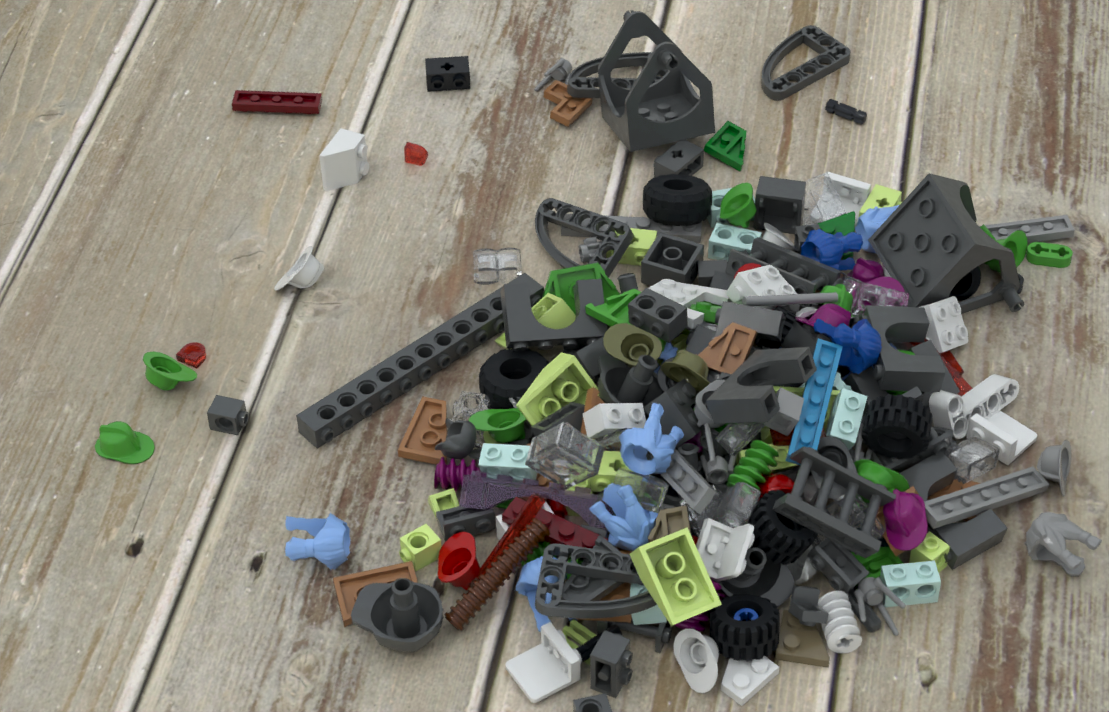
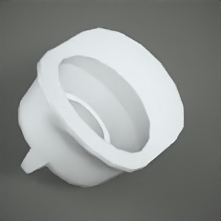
M764 223L766 231L762 239L793 252L795 250L798 251L791 240L772 225Z
M312 246L304 250L296 263L278 281L274 288L275 291L283 288L287 283L298 288H308L317 281L324 270V266L311 254Z
M686 628L675 637L673 645L674 655L691 689L698 693H706L713 688L718 677L717 662L719 649L711 637L703 635L695 629Z

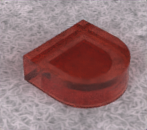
M406 143L404 147L405 162L420 166L424 165L428 158L426 149L414 143Z
M197 342L188 343L176 354L177 361L197 369L206 359L205 347Z

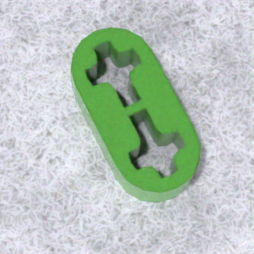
M1033 242L1027 247L1026 259L1035 265L1065 268L1070 265L1073 252L1065 245Z

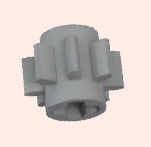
M596 237L585 238L583 240L584 244L579 245L581 262H588L589 264L603 241L597 242Z

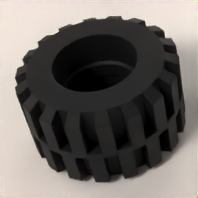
M898 394L877 397L866 408L862 432L863 442L868 445L870 450L876 451L877 454L888 458L909 459L919 456L929 446L932 413L928 406H924L923 402L916 401L912 397Z
M772 490L765 493L744 517L743 525L751 524L754 526L753 534L755 537L752 545L754 548L762 549L766 554L767 560L770 559L776 564L781 562L783 565H788L789 563H794L814 543L818 533L773 511L775 501L786 494L781 490L776 492Z
M733 594L730 597H723L720 600L722 605L710 610V637L716 642L719 654H723V657L733 658V660L752 661V659L758 660L762 659L763 656H769L772 654V651L778 648L780 612L776 604L771 603V600L761 598L759 595ZM749 608L758 614V618L752 621L750 619L748 621L746 619L738 621L734 619V615L740 609Z

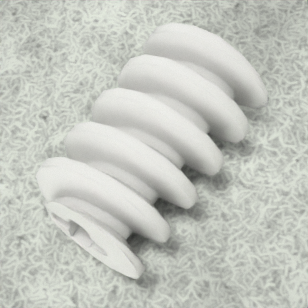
M844 591L826 593L818 600V606L829 613L827 624L821 623L828 648L836 653H850L861 645L862 636H859L860 631L854 618V612L851 610L852 607L848 594Z

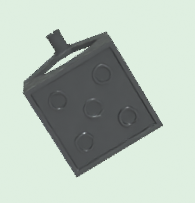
M631 10V13L626 11L623 16L624 23L598 66L602 118L630 152L715 133L711 81L645 13ZM648 36L657 46L632 88H624L611 81V71L632 38ZM668 69V72L661 79L651 84L660 70ZM691 82L700 90V97L695 92Z
M929 173L868 239L889 275L903 286L905 300L909 307H920L948 298L950 292L960 279L977 266L992 259L999 260L1001 281L990 292L959 302L961 314L1005 300L1011 312L1020 310L1025 304L1017 293L1020 283L1012 250L996 242L977 225L968 184L963 181Z

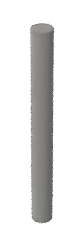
M833 292L745 296L742 299V303L748 306L832 303L838 301V294Z

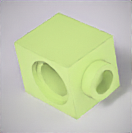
M424 524L400 538L401 550H399V555L403 562L412 561L414 570L418 571L438 560L442 547L441 539L427 524Z
M929 531L924 541L918 547L911 550L909 563L935 561L939 573L947 567L944 554L949 553L950 546Z

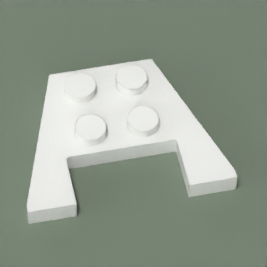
M662 279L660 282L649 287V289L687 307V327L691 329L703 323L704 313L690 309L692 304L703 301L722 306L723 301L733 303L726 295L727 290L680 283L671 279Z

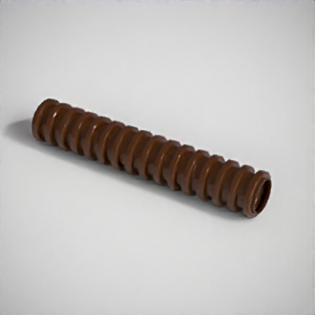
M532 518V523L525 526L526 530L519 532L520 536L514 538L515 542L508 544L509 548L502 551L503 555H498L496 557L497 561L491 563L492 567L490 569L486 568V573L479 576L480 580H475L473 582L474 586L467 589L469 592L467 594L463 593V598L456 601L457 605L455 607L451 606V611L444 614L446 620L457 630H464L463 625L465 623L468 625L471 617L475 618L476 615L474 613L476 611L480 612L482 605L486 606V600L488 598L492 599V594L499 591L498 587H503L505 585L504 581L510 579L509 575L511 573L515 574V569L522 566L521 562H526L528 560L527 556L533 554L532 550L534 548L538 549V544L545 541L544 537L551 535L550 530L540 520Z

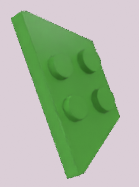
M593 263L550 271L543 297L550 293L562 298L576 315L573 287L577 280L602 279L604 303H606V298L620 295L611 279L607 277L600 264Z
M632 289L623 292L621 295L606 298V303L595 307L592 303L585 306L586 314L609 326L619 323L630 324L628 304L641 291ZM659 338L662 343V351H664L666 341Z

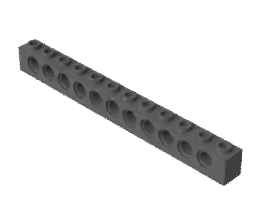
M526 273L507 283L529 284L531 308L543 297L544 287ZM502 287L297 414L299 433L318 449L344 431L351 429L358 422L370 417L377 410L390 404L399 396L409 392L421 382L428 380L432 375L447 368L451 363L467 355L470 351L484 344L498 333H502L504 331L500 294Z

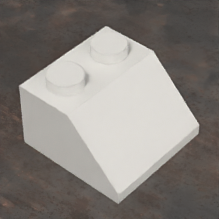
M340 128L319 155L323 190L330 191L356 184L368 173V146L366 145L364 134Z

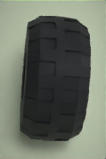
M684 174L660 175L652 178L644 186L643 210L647 217L656 223L690 226L701 223L710 215L712 189L703 179Z
M512 348L494 353L480 368L479 389L481 398L491 409L514 408L509 398H513L517 402V396L522 397L542 369L549 364V361L538 352L531 351L530 349L514 351Z

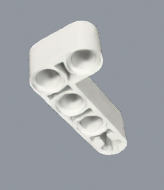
M993 374L962 397L943 390L933 392L929 399V407L933 416L934 427L953 430L952 437L956 439L965 437L968 433L970 418L977 413L983 418L989 419L1017 397L1019 393L1018 382L1011 378Z

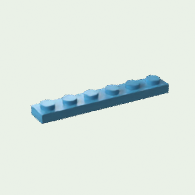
M819 338L816 342L813 360L817 371L806 381L804 387L799 422L793 430L786 457L787 462L801 465L790 459L791 454L803 446L815 450L818 448L843 348L841 345Z

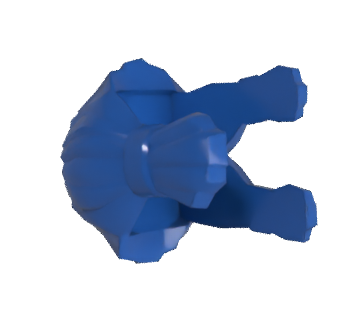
M820 229L811 230L801 246V255L840 271L853 270L856 265L853 258L841 260L844 253L859 252L863 245V239L861 234L851 232L844 236L841 232L833 235Z
M816 319L814 323L815 332L823 333L830 337L833 343L843 346L838 366H843V368H847L852 373L860 374L877 362L882 348L881 337L867 319L858 321L852 329L845 323L835 327L821 319Z

